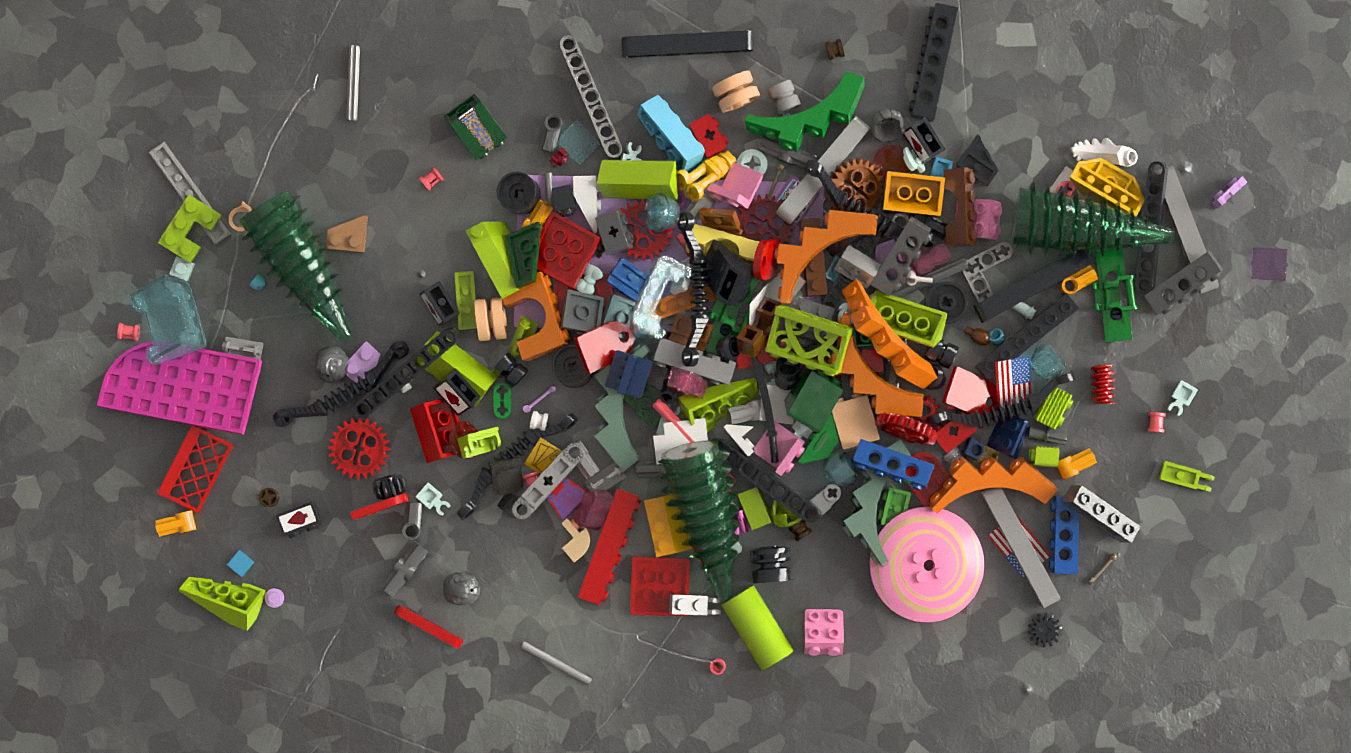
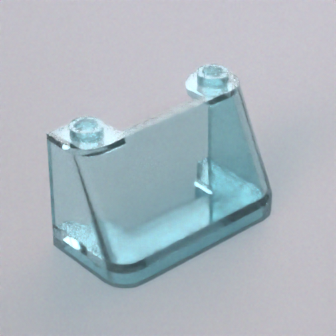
M659 256L655 259L630 315V330L633 335L642 340L663 339L666 331L660 327L659 321L662 318L654 314L667 283L669 281L677 283L680 278L689 279L693 271L692 269L668 256Z
M163 275L130 294L133 308L145 314L154 344V346H150L146 351L150 364H161L206 347V339L193 293L187 281Z

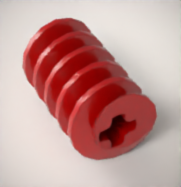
M1096 365L1090 368L1091 371L1096 372L1090 376V378L1096 380L1090 383L1091 386L1096 387V389L1091 390V393L1096 395L1091 398V401L1096 404H1115L1114 401L1110 400V398L1115 397V394L1110 393L1111 390L1115 389L1114 386L1110 385L1115 379L1109 377L1115 374V371L1109 369L1115 365Z

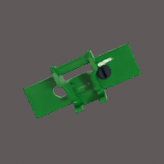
M1123 249L1097 251L1099 283H1092V290L1095 293L1096 304H1094V310L1102 311L1105 342L1133 340L1130 311L1138 310V306L1135 303L1133 285L1135 276L1125 274ZM1109 272L1117 273L1118 277L1115 281L1107 280L1106 277ZM1119 282L1126 283L1128 306H1121Z
M753 277L743 301L748 303L749 306L740 329L734 327L743 302L728 306L717 297L712 312L709 314L710 318L715 320L709 342L706 346L707 352L719 356L716 352L718 341L728 334L737 337L745 324L749 325L750 303L752 302L759 279Z

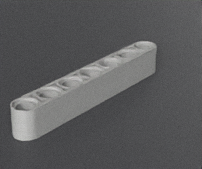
M564 36L560 40L562 54L608 158L612 160L618 159L622 155L621 143L577 41L572 36ZM571 41L574 43L572 49L566 50L563 47L564 43ZM578 58L581 60V65L573 67L571 61ZM581 76H587L589 82L582 85L578 82V79ZM589 93H594L597 96L594 102L586 100V96ZM596 111H602L604 117L597 120L593 117V114ZM609 128L612 131L611 135L603 137L601 135L602 129ZM613 145L619 148V152L615 155L608 152L609 147Z
M857 116L854 117L818 160L830 177L832 176L831 172L837 170L836 166L842 164V161L848 157L871 129L870 126ZM807 173L775 213L791 225L823 187L820 179Z
M1168 165L1164 205L1187 265L1205 254L1206 249L1174 167ZM1160 168L1153 172L1156 175H1160L1163 170ZM1202 268L1197 269V277L1200 279L1205 277V271ZM1216 279L1213 282L1208 280L1204 283L1205 288L1200 290L1199 294L1219 288L1218 280Z
M986 488L980 493L1043 609L1061 600L1001 488Z

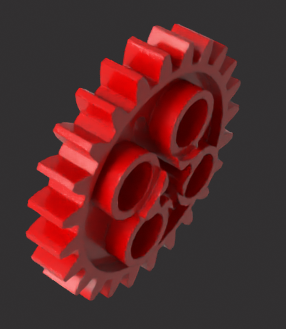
M641 199V204L634 200V206L626 203L628 209L620 208V210L627 217L628 224L626 226L631 225L635 228V232L632 234L634 240L632 243L633 248L626 250L628 251V258L632 254L635 255L636 261L639 256H642L643 261H645L646 256L653 260V254L660 257L659 250L666 252L664 245L670 246L671 243L668 239H673L674 237L669 234V232L674 231L673 227H669L673 220H667L670 213H663L665 207L658 209L659 202L653 206L651 199L647 204H645L644 199ZM640 212L648 214L646 221H640L637 218ZM634 218L642 227L647 226V232L656 239V242H653L645 233L640 234L639 227L630 219ZM654 225H660L662 232L658 235L653 234L651 228ZM640 239H647L649 241L648 247L640 248L638 246Z
M884 412L883 414H878L875 425L881 431L908 443L933 445L937 438L936 430H933L932 427L905 415H894Z
M351 418V424L343 421L344 428L338 425L339 433L332 432L335 439H329L333 446L328 447V449L333 450L329 457H335L331 463L339 464L336 470L344 469L342 475H346L349 472V478L351 479L356 474L357 480H360L361 474H363L365 479H368V473L375 476V469L381 472L382 470L379 465H387L383 459L390 458L385 453L391 450V448L386 447L390 440H384L387 433H380L383 427L381 426L376 429L377 422L375 421L369 425L370 419L368 418L364 423L362 418H359L357 423L354 418ZM352 431H355L358 435L355 442H351L348 439V435ZM365 432L366 434L361 445L364 451L359 452L357 464L354 465L353 462L357 455L355 446L360 445L361 435ZM371 436L376 439L374 447H368L366 443L367 439ZM345 450L352 452V458L348 461L343 458ZM364 455H368L371 458V462L367 466L361 463V458Z

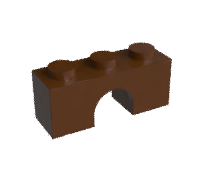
M766 296L756 308V318L753 325L745 324L736 337L739 352L756 358L769 338L775 309L782 303Z

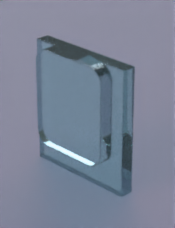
M578 120L560 135L557 143L579 165L601 145Z

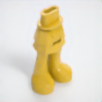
M729 151L720 152L716 156L702 161V164L690 173L683 169L676 172L677 186L681 191L686 189V196L689 199L698 201L703 196L704 189L710 183H716L725 176L732 165L736 163V158ZM702 175H706V177L698 183H693Z

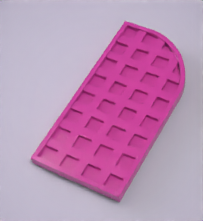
M164 341L141 343L125 351L110 366L102 383L97 406L109 410L244 435L262 361L260 359Z

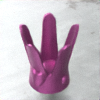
M736 506L737 512L731 513L733 536L739 534V528L742 533L745 531L750 532V530L753 531L744 510L739 511L738 506Z

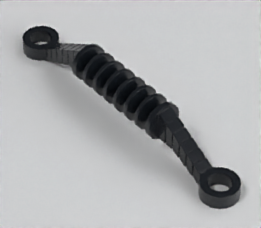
M814 160L807 161L804 167L805 172L820 179L836 209L844 206L843 211L845 212L850 210V212L874 213L873 208L867 212L868 205L866 204L860 208V200L854 204V196L847 200L848 193L836 187L823 165ZM879 212L875 215L878 216L876 234L882 230L881 237L899 238L904 228L896 225L892 220L886 224L887 217L884 216L879 220L881 214ZM930 232L929 234L932 235L926 245L922 244L925 247H933L936 241V237Z
M690 212L680 213L677 220L678 228L690 250L689 264L695 266V268L689 269V272L695 273L694 276L689 277V280H693L695 283L689 286L695 289V291L690 292V295L696 298L690 300V303L696 304V306L690 308V310L696 312V314L690 316L692 319V330L681 357L682 363L686 367H694L698 364L699 354L695 347L710 318V315L704 314V311L709 310V307L703 306V304L709 302L708 299L703 298V296L709 294V292L703 291V288L709 287V284L703 283L704 280L708 279V276L702 275V273L708 271V269L702 267V265L708 264V260L704 256L703 251H701L702 249L692 232L695 220Z
M405 341L393 343L377 366L364 372L365 379L358 375V383L353 379L350 380L351 387L345 383L344 391L338 387L337 395L333 391L330 392L332 398L324 395L325 402L317 399L316 402L309 406L278 410L273 415L275 425L285 427L293 421V418L327 416L328 408L334 412L335 404L339 408L342 407L341 401L348 404L347 397L355 400L354 393L362 396L361 389L367 393L368 385L374 389L393 360L404 358L409 353L407 343Z
M1073 372L1054 377L1039 393L1026 394V401L1021 396L1019 397V403L1014 398L1011 400L1012 405L1004 401V408H1002L1000 403H997V410L990 405V412H987L984 407L982 408V414L978 410H974L973 413L967 415L940 412L927 416V422L929 425L947 419L981 429L983 428L984 421L987 426H990L991 419L997 424L998 417H1000L1002 422L1005 421V415L1011 420L1012 413H1015L1017 417L1020 416V410L1024 415H1027V408L1032 413L1035 412L1058 385L1073 381L1075 378Z
M571 413L559 425L545 427V431L540 430V428L522 432L525 437L524 439L518 436V444L513 441L511 442L513 449L506 446L507 454L499 452L501 459L494 457L495 464L488 462L489 470L485 467L481 468L482 470L471 501L462 506L457 512L461 520L468 518L475 512L485 488L496 481L494 474L501 477L499 470L502 469L507 472L505 465L507 464L512 467V459L518 462L517 454L524 457L523 449L530 452L529 444L535 447L540 437L543 439L544 437L569 430L577 423L578 418Z

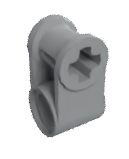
M829 484L809 501L820 509L822 516L840 498L841 489L837 484ZM829 488L832 490L837 489L836 497L833 495L831 497L828 496ZM811 508L810 510L816 515L815 510Z

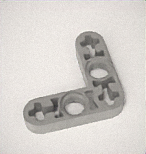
M999 243L966 260L967 264L969 263L971 266L977 263L974 260L977 258L979 265L982 267L981 270H979V266L974 268L972 274L970 271H961L977 303L984 300L983 296L979 298L977 294H982L987 290L989 293L985 294L986 298L994 295L982 272L1011 257L1013 248L1009 243ZM1001 246L1008 248L1007 256L1001 254L997 256L999 260L996 261V257L991 251L995 250V253L1001 250ZM988 254L992 257L990 265L982 263L983 255ZM976 280H981L984 283L983 290H975L973 283Z

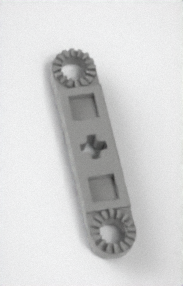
M578 443L569 444L522 494L512 508L516 518L521 520L527 519L584 457V449ZM576 447L580 450V455L577 458L569 456L571 448ZM545 477H547V478L552 477V478H553V479H552V483H553V484H552L551 486H550V485L544 486V483H545L544 478H545ZM521 504L527 506L528 511L525 515L517 513V507Z

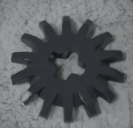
M1044 613V618H1042L1040 614H1037L1038 620L1031 619L1034 625L1028 624V627L1032 628V631H1028V634L1034 635L1030 640L1037 639L1035 644L1037 646L1042 642L1043 648H1045L1048 642L1051 647L1053 646L1052 640L1056 643L1058 642L1055 638L1056 635L1062 636L1061 633L1057 632V630L1062 629V626H1056L1060 621L1058 619L1054 622V615L1048 618L1047 613ZM1044 625H1047V628L1051 630L1046 636H1043V632H1040V628H1043Z

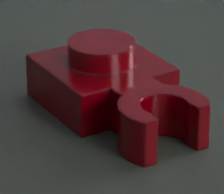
M563 147L559 148L550 157L549 162L555 168L558 165L562 167L568 161L567 156L569 154Z

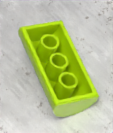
M754 585L721 604L761 671L794 651Z

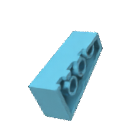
M659 95L641 104L637 115L651 136L655 135L656 145L660 151L664 150L668 155L669 159L667 161H676L677 171L683 169L690 173L700 165L705 152L703 145L697 142L692 136L691 131L682 124L679 116L673 113L668 103Z

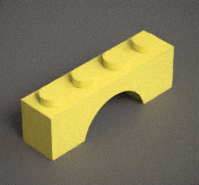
M694 224L692 232L705 257L713 239H715L753 267L754 255L759 241ZM686 244V252L689 253L690 250Z

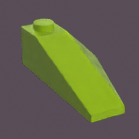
M480 222L466 230L501 298L503 299L518 291L519 288L515 286L505 235L510 234V231L505 222Z
M751 378L731 382L730 384L697 389L678 397L684 419L689 420L692 426L695 424L694 419L705 418L706 429L709 432L716 427L714 424L723 417L725 420L728 418L727 409L745 405L756 397L759 391L757 380Z
M188 577L179 588V592L222 620L246 631L257 619L266 594V590L251 584L242 583V586L231 585L229 581H225L224 584L215 583L212 579Z

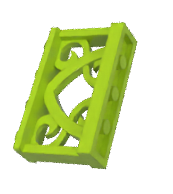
M782 304L777 306L765 351L769 352V355L772 357L787 358V361L790 363L805 364V367L808 369L823 370V373L826 375L834 376L840 373L853 328ZM784 317L786 330L778 331L781 319ZM798 322L801 323L803 326L802 330L794 331V329H798L796 324ZM811 326L814 327L816 339L823 345L815 350L805 352L799 344L796 335L805 333ZM821 331H825L827 333V335L823 337L825 339H828L827 341L821 338ZM781 334H787L788 338L781 340V342H786V348H780L776 343L777 337ZM839 336H842V341L840 344V348L838 350L835 346H833V344ZM827 349H831L836 355V361L833 364H828L824 360L825 356L831 359V354ZM818 355V360L812 358Z

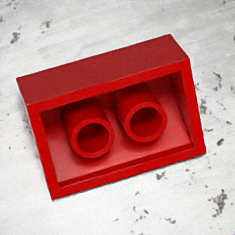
M443 399L426 402L410 408L427 463L461 454L457 438L464 436L459 417Z

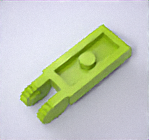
M1163 461L1158 479L1195 490L1211 492L1212 488L1200 485L1198 482L1200 477L1208 481H1214L1215 476L1201 473L1200 470Z

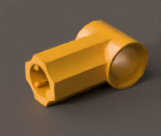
M540 199L521 228L538 221L541 223L542 230L554 207Z
M1089 265L1063 279L1059 284V291L1063 295H1072L1098 280L1097 274ZM1066 281H1069L1073 284L1072 291H1067L1065 289Z
M1088 448L1076 455H1070L1059 460L1057 468L1063 480L1097 462L1093 452Z
M192 511L178 513L173 517L155 521L159 537L177 532L184 533L196 530Z

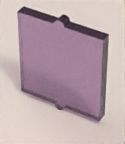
M1253 247V258L1250 262L1252 265L1251 279L1286 281V267L1288 266L1287 249Z

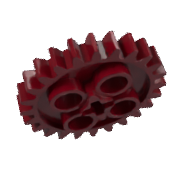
M758 194L757 200L755 201L753 198L748 209L738 208L741 214H737L740 228L743 230L740 236L760 242L764 234H770L772 238H780L781 244H784V242L790 244L791 241L787 237L794 236V233L790 232V230L795 229L796 226L789 225L784 220L783 225L779 228L773 225L772 221L775 218H780L775 212L781 206L783 200L780 199L776 202L775 195L770 200L768 199V194L765 195L764 199H761L760 194ZM764 207L767 210V215L764 217L758 216L756 213L757 209ZM750 215L755 216L762 223L768 221V227L777 231L779 235H775L767 228L762 230L761 224L751 219ZM753 223L756 225L757 230L749 233L746 230V225Z

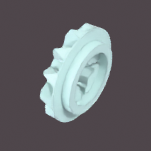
M749 149L740 154L737 164L750 168V166L744 164L750 163L753 157L754 163L761 165L754 167V170L762 174L766 172L767 159L762 152L756 149Z

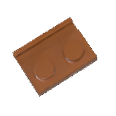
M701 208L699 211L703 226L736 236L741 235L743 230L740 228V222L735 210Z
M676 314L668 340L686 346L692 330V319ZM706 323L695 347L697 350L706 352V346L714 325Z

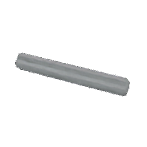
M357 45L349 46L346 118L349 121L357 120L360 47Z

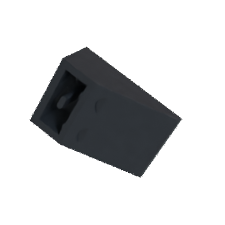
M713 239L706 256L708 264L702 266L708 269V271L702 273V275L708 276L706 282L709 284L712 292L728 306L742 303L754 277L753 267Z

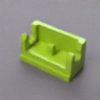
M498 427L457 438L463 459L494 451L496 446H501Z
M759 487L738 494L752 530L773 522L771 511Z

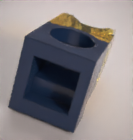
M969 437L961 451L962 454L980 462L989 459L991 456L998 461L1001 455L998 451Z

